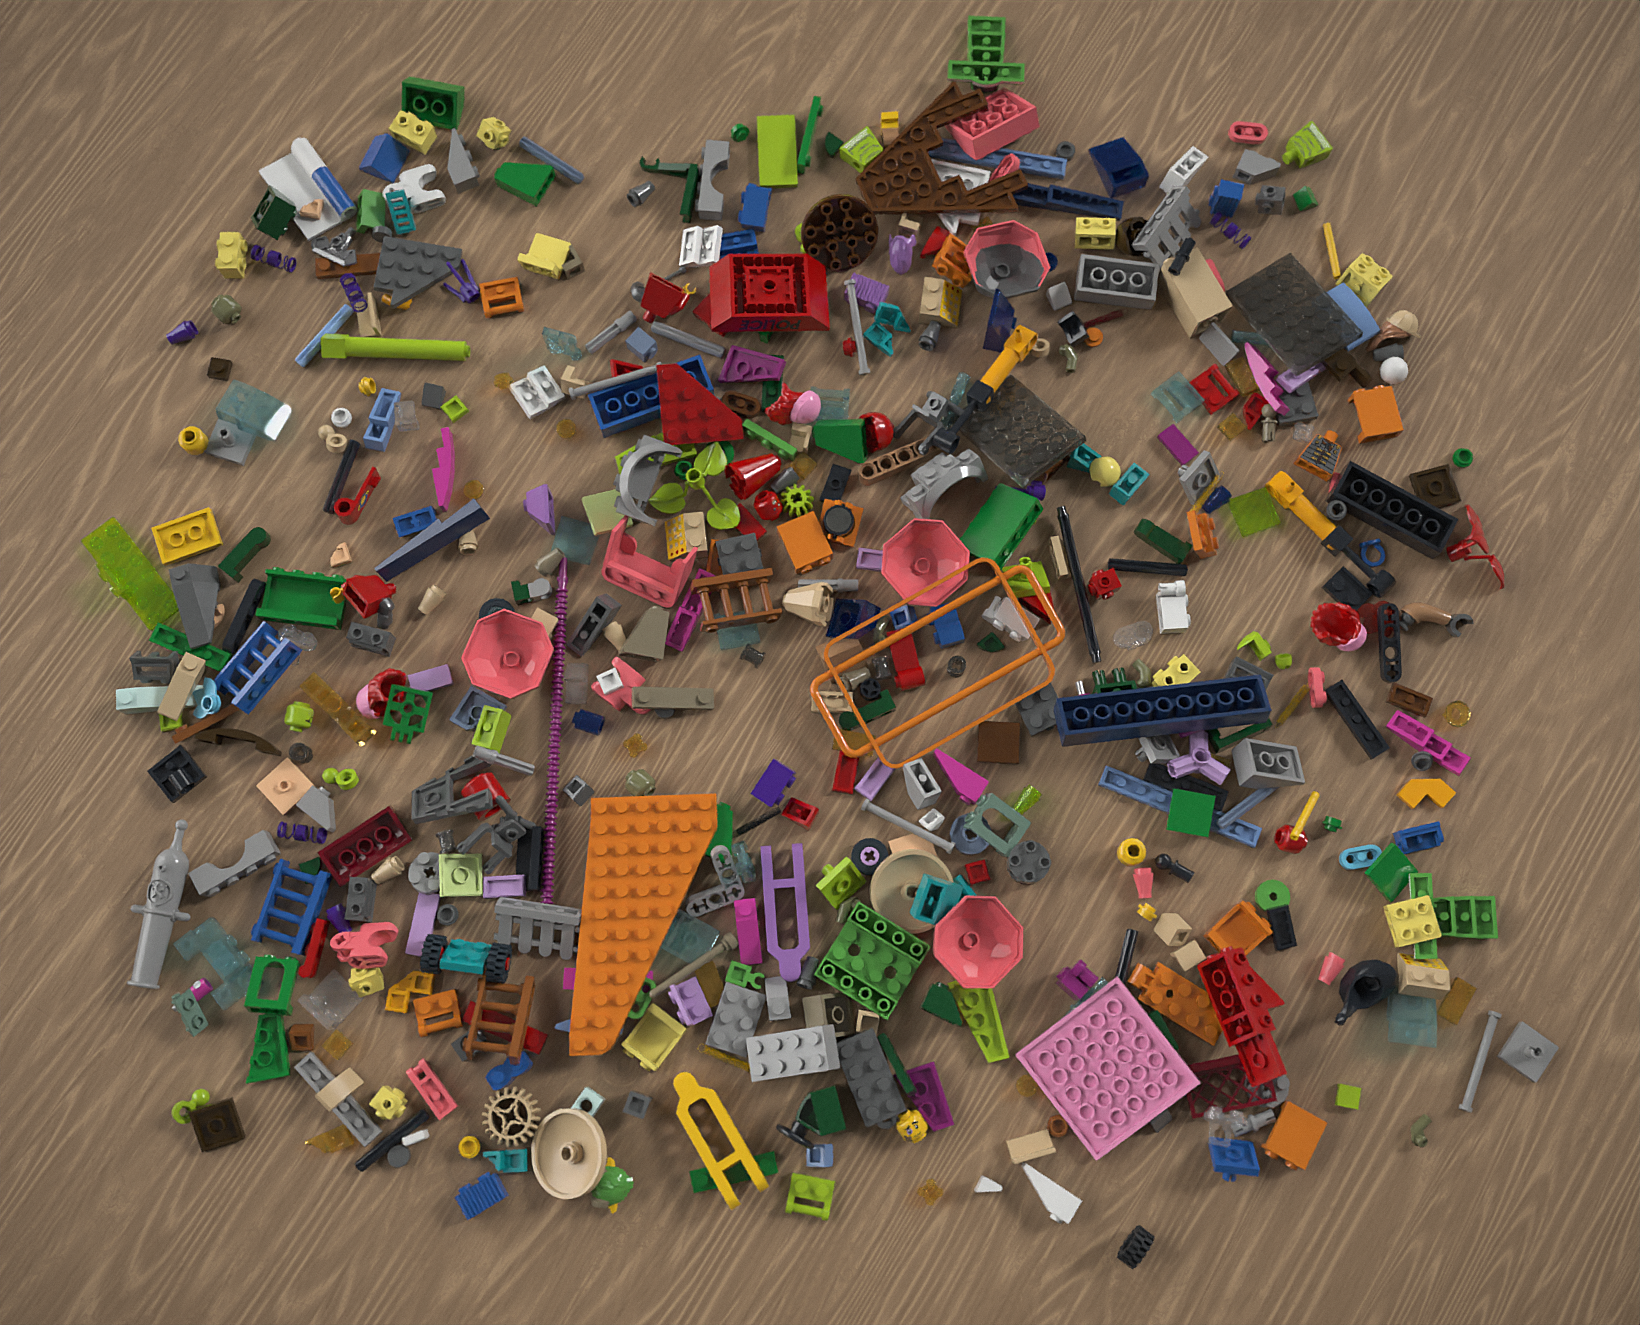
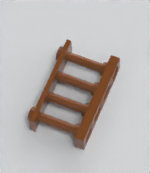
M765 568L693 579L690 586L691 595L698 594L700 596L706 619L701 623L700 632L714 633L719 629L762 622L767 624L777 622L781 617L782 608L773 610L767 587L773 576L772 569ZM757 585L760 588L765 611L753 612L748 592L749 586ZM737 588L740 590L745 614L734 616L728 594L729 589ZM717 591L720 593L726 617L714 619L708 596L710 592Z
M483 971L482 978H479L477 982V991L479 993L469 1035L463 1042V1051H465L467 1059L472 1060L474 1050L506 1054L509 1057L510 1064L519 1065L536 989L533 976H526L524 983L515 985L487 981L486 971ZM491 990L517 993L521 996V1000L516 1005L486 1001L487 992ZM483 1010L515 1013V1016H517L516 1023L510 1025L481 1021ZM479 1030L510 1033L513 1036L511 1043L507 1045L478 1042L476 1040Z

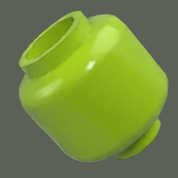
M294 701L293 704L287 706L284 723L290 726L291 731L302 733L303 729L311 727L314 710L310 708V704Z

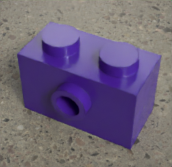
M773 759L750 794L770 807H774L775 804L779 806L785 797L783 795L787 787L790 789L794 784L796 772L779 760Z

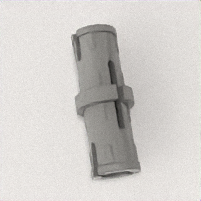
M1268 1109L1256 1115H1247L1248 1118L1233 1124L1231 1123L1230 1127L1233 1129L1234 1136L1238 1137L1252 1130L1254 1132L1259 1131L1260 1127L1275 1123L1276 1119L1275 1117L1273 1118L1272 1110Z

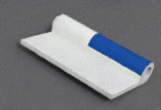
M297 138L292 143V153L259 170V173L268 186H273L295 203L297 213L293 220L307 240L310 241L353 217L357 212V207L306 138ZM315 199H322L324 201L320 220L300 216L299 212L304 205L306 206Z

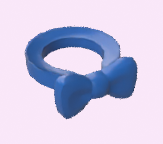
M1380 538L1359 544V547L1362 548L1360 558L1369 567L1379 566L1385 559V551L1379 544L1381 542ZM1373 545L1380 552V559L1377 562L1367 560L1365 553L1368 546Z

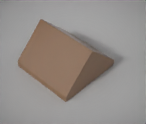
M852 633L834 643L828 651V657L833 667L863 650L858 639ZM830 641L815 647L825 671H828L829 668L825 663L823 655L824 649ZM866 659L852 666L851 668L843 671L842 673L838 674L839 678L842 677V674L855 671L863 667H866L868 669ZM834 677L829 679L831 684L836 682Z

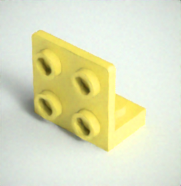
M536 233L529 253L527 255L520 253L517 261L525 270L559 280L563 270L562 265L566 263L570 252L569 246L572 244Z
M1362 253L1346 269L1336 282V285L1338 286L1344 282L1367 307L1393 276L1386 268L1376 264L1370 256Z
M1428 895L1383 906L1395 948L1441 937L1434 909Z

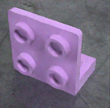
M696 976L681 984L670 986L671 991L668 994L672 1003L679 1006L680 1011L677 1014L682 1024H687V1026L691 1027L714 1016Z

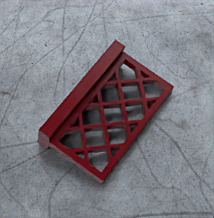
M1239 1054L1187 1065L1194 1075L1203 1082L1198 1092L1191 1090L1186 1094L1192 1119L1278 1101L1272 1080L1263 1084L1270 1091L1271 1098L1262 1099L1256 1095L1260 1085L1256 1086L1253 1092L1242 1086L1247 1078L1245 1069L1242 1068L1243 1064ZM1238 1068L1245 1073L1240 1083L1229 1078L1233 1069ZM1229 1070L1226 1075L1222 1073V1071ZM1212 1073H1218L1224 1077L1218 1088L1208 1082ZM1207 1075L1205 1079L1201 1078L1200 1076ZM1226 1080L1238 1086L1232 1097L1221 1090ZM1206 1084L1216 1090L1211 1101L1200 1095ZM1240 1088L1251 1095L1247 1103L1242 1104L1234 1099ZM1219 1093L1230 1099L1224 1108H1220L1213 1103ZM1198 1097L1208 1103L1205 1111L1201 1113H1196L1194 1107ZM1253 1097L1258 1099V1101L1251 1102ZM1232 1101L1235 1102L1236 1104H1238V1105L1230 1106L1231 1103H1232ZM1211 1106H1213L1214 1108H1216L1215 1110H1210V1111H1209V1109H1210Z

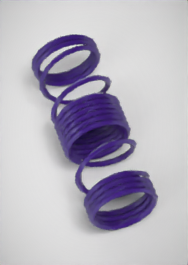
M1218 211L1210 220V224L1214 228L1223 224L1220 232L1228 239L1235 236L1234 244L1243 239L1239 245V248L1243 249L1252 237H1247L1248 234H1245L1240 240L1235 242L1241 229L1238 230L1239 226L1232 222L1222 232V228L1228 218L1218 226H1215L1223 216Z
M259 245L253 246L251 250V258L258 261L261 259L262 263H267L273 267L280 265L282 260L281 253L270 250L266 262H263L262 257L265 248H261ZM286 255L283 263L284 266L278 268L284 267L286 271L293 272L296 268V258L291 257L288 260V255Z
M350 273L344 274L340 278V283L345 290L352 309L358 313L365 311L368 304L363 299L364 295L359 284L356 282L355 276ZM344 278H354L353 282L349 284H344L343 281ZM353 291H359L357 294L350 295ZM357 302H365L361 307L354 306Z
M281 821L277 828L278 838H283L284 836L286 839L290 838L285 835L287 830L286 822ZM294 823L291 836L293 835L294 840L307 842L311 838L313 843L324 844L327 830L320 827L317 832V841L314 842L312 839L313 826L311 827V834L306 840L308 826L298 824L296 827Z

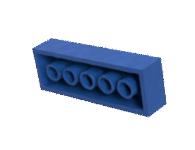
M700 355L677 362L680 367L715 396L713 386ZM657 373L588 394L604 438L661 418Z

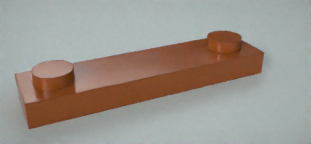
M380 253L356 255L357 263L345 267L325 257L315 258L317 279L340 278L347 273L354 276L375 275Z
M232 703L189 727L187 724H184L175 729L176 734L172 736V739L177 744L240 709Z

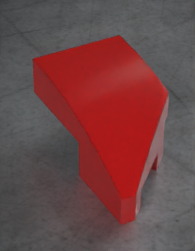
M937 226L924 246L919 258L924 259L927 255L936 256L942 249L944 241L950 232Z
M1255 391L1242 408L1249 431L1261 417L1264 405L1269 404L1267 399Z

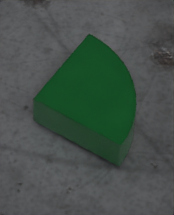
M828 131L825 137V148L827 154L833 158L840 150V147L844 145V141Z
M993 631L976 644L981 650L990 653L1005 649V646Z
M317 857L299 864L301 872L316 876L320 871L322 861L321 857Z

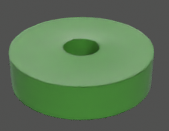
M1267 880L1257 887L1255 901L1257 906L1267 913L1266 909L1284 904L1289 905L1290 892L1284 883L1278 880ZM1270 893L1275 894L1276 898L1274 901L1270 899Z

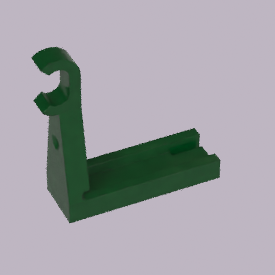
M642 156L639 162L643 171L687 179L679 214L683 216V223L690 224L697 195V186L701 177L699 176L698 164L661 163L659 158H657L655 165H645L646 161Z
M1268 717L1266 723L1253 724L1222 739L1219 738L1221 734L1218 729L1204 731L1208 733V739L1215 753L1218 754L1239 744L1245 738L1251 739L1268 731L1273 724Z

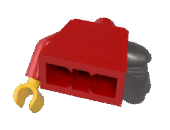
M650 272L645 287L641 282H635L632 284L630 291L633 299L640 302V306L646 309L642 318L648 323H653L657 315L665 319L667 315L673 316L683 310L690 296L696 292V288L689 292L687 287L690 283H687L682 289Z
M354 575L351 578H347L340 589L337 587L331 589L330 595L336 604L341 603L345 596L364 619L378 613L377 626L380 629H388L392 623V610L395 608V604L391 598L392 595L396 594V586L393 583L385 584L377 575Z

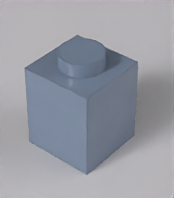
M639 327L625 341L627 349L644 363L648 359H652L657 353L656 341Z

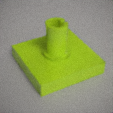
M1029 557L1020 558L1019 565L1029 567L1036 576L1043 591L1050 593V585L1042 562H1031ZM1017 565L1003 567L1002 573ZM1019 573L1007 580L1016 598L1036 595L1025 574Z
M846 856L836 867H832L830 864L823 867L822 874L825 877L816 887L828 902L838 910L840 904L849 899L867 881L853 862Z

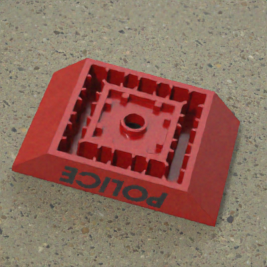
M728 254L709 267L711 332L830 331L826 266L809 254ZM771 285V286H773L774 288H773V289H766L765 286Z

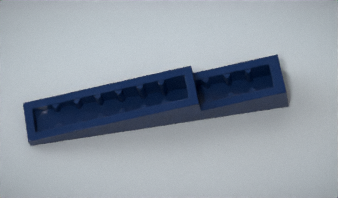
M1028 183V189L1013 195L1019 206L1099 218H1116L1119 221L1122 218L1124 201L1052 184L1049 187H1043Z
M472 499L443 523L437 519L374 569L387 582L486 522L490 517L479 503Z

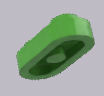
M646 978L642 985V988L644 985H649L650 991L657 987L650 978ZM642 988L634 1004L639 1005V1011L633 1012L631 1009L628 1015L632 1019L641 1018L653 999L649 996V992L644 993Z

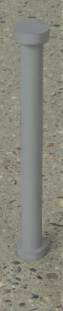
M850 279L844 281V285L847 286L860 366L858 372L859 375L870 374V369L867 367L854 286L856 280Z
M654 365L576 389L572 387L569 388L571 399L574 400L577 396L656 374L657 368Z
M867 798L861 807V810H867L947 850L946 853L951 854L955 847V842L952 841L950 843L870 803V800Z
M1491 1010L1487 1014L1489 1019L1463 1103L1459 1104V1109L1472 1113L1473 1110L1471 1105L1497 1021L1502 1016L1500 1013Z

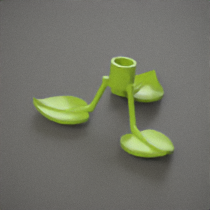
M718 441L707 446L696 457L694 468L689 469L686 473L687 481H685L684 492L679 484L667 483L660 487L648 500L656 510L666 514H675L685 507L683 497L687 496L690 486L695 490L702 489L714 506L707 513L708 523L713 528L719 530L732 529L740 521V512L734 501L723 498L716 504L704 486V477L707 474L712 477L718 476L724 472V467L727 465V458Z

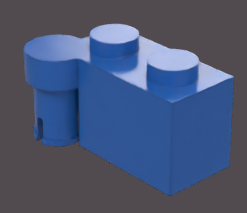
M750 183L746 186V192L743 191L741 196V203L744 204L743 211L740 210L738 215V222H741L742 229H754V231L765 232L772 188L757 187L756 184Z

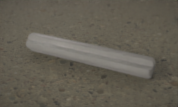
M654 321L651 326L653 333L719 358L724 354L725 348L721 345Z

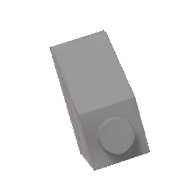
M922 758L904 764L903 770L907 792L917 810L935 804L942 791Z
M312 785L296 806L326 830L334 833L336 830L334 801L328 797L331 793L322 786L318 789Z
M781 976L765 978L769 1020L790 1019L787 982Z

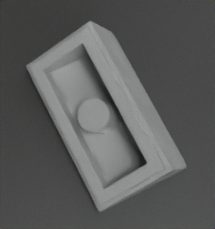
M1214 322L1199 337V340L1223 366H1226L1235 359L1239 352V349Z

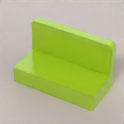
M484 705L471 744L489 750L493 749L500 753L511 720V714L503 709Z

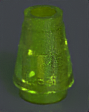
M1029 784L1023 788L1012 808L1023 815L1040 801L1039 798L1042 794Z

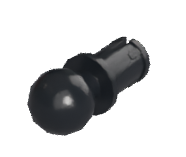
M1161 853L1156 857L1155 864L1159 869H1169V875L1173 874L1186 881V883L1190 882L1195 873L1194 871L1179 864L1178 860L1173 863L1168 854Z

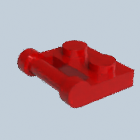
M1216 363L1187 384L1188 388L1210 415H1213L1240 395V392L1234 389L1218 370L1219 367ZM1213 375L1228 395L1224 397L1208 377Z

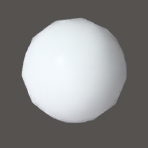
M1399 357L1388 358L1380 367V376L1388 384H1399L1408 375L1407 363Z

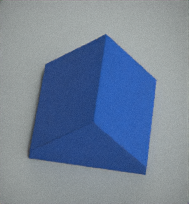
M388 133L375 136L359 166V170L394 183L410 150Z

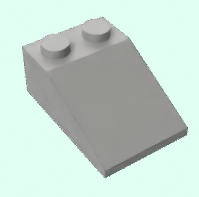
M1245 738L1231 750L1238 783L1241 787L1261 789L1305 784L1297 747Z

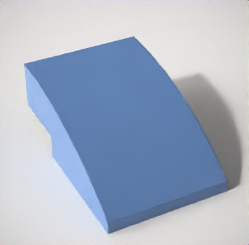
M1344 282L1311 301V312L1323 323L1329 334L1339 341L1347 351L1352 350L1380 333V328L1368 309Z

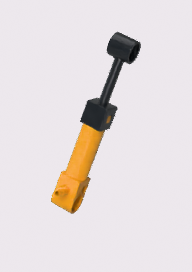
M1022 325L1016 327L1005 342L1004 350L982 379L980 381L976 380L966 393L968 406L951 429L947 430L941 427L936 432L932 441L934 446L948 454H952L956 450L960 442V437L956 435L975 409L981 412L987 409L994 399L996 390L1018 362L1021 363L1034 347L1038 339V333Z
M1279 471L1265 484L1264 487L1269 495L1285 510L1289 508L1322 540L1321 544L1334 557L1342 551L1371 579L1366 586L1374 596L1382 598L1396 584V580L1389 572L1380 570L1376 574L1347 546L1353 538L1340 525L1336 527L1302 494L1304 490L1289 475Z

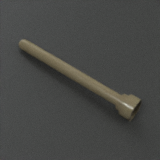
M731 932L722 936L723 939L720 940V944L649 992V996L651 998L658 997L668 990L671 985H675L723 951L734 950L739 946L735 936Z

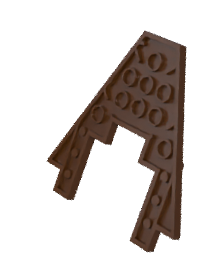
M953 81L855 178L865 203L871 208L874 215L1018 211L1019 207L1013 195L1028 189V183L1021 169L967 191L960 174L941 181L928 152L943 146L944 142L937 129L988 108V103L981 89L962 95L956 81Z

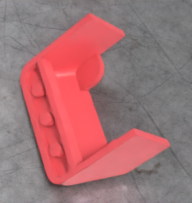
M625 515L611 531L602 567V576L606 581L660 606L670 608L677 601L692 571L698 548L694 546L685 559H676L671 567L636 552L637 541L633 536L625 533L629 518Z

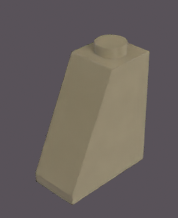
M652 606L646 610L619 650L618 655L657 663L661 661L664 656L669 612L663 611L664 608Z

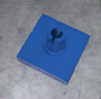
M1209 1137L1208 1146L1214 1172H1221L1222 1178L1225 1181H1229L1231 1176L1230 1180L1234 1182L1237 1174L1259 1176L1260 1168L1252 1141Z

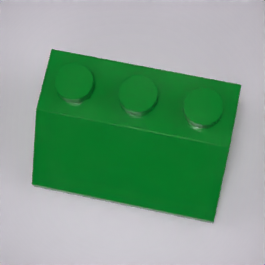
M409 76L402 81L401 111L405 113L410 112L423 122L428 121L433 126L447 129L455 128L457 130L464 108L465 86Z

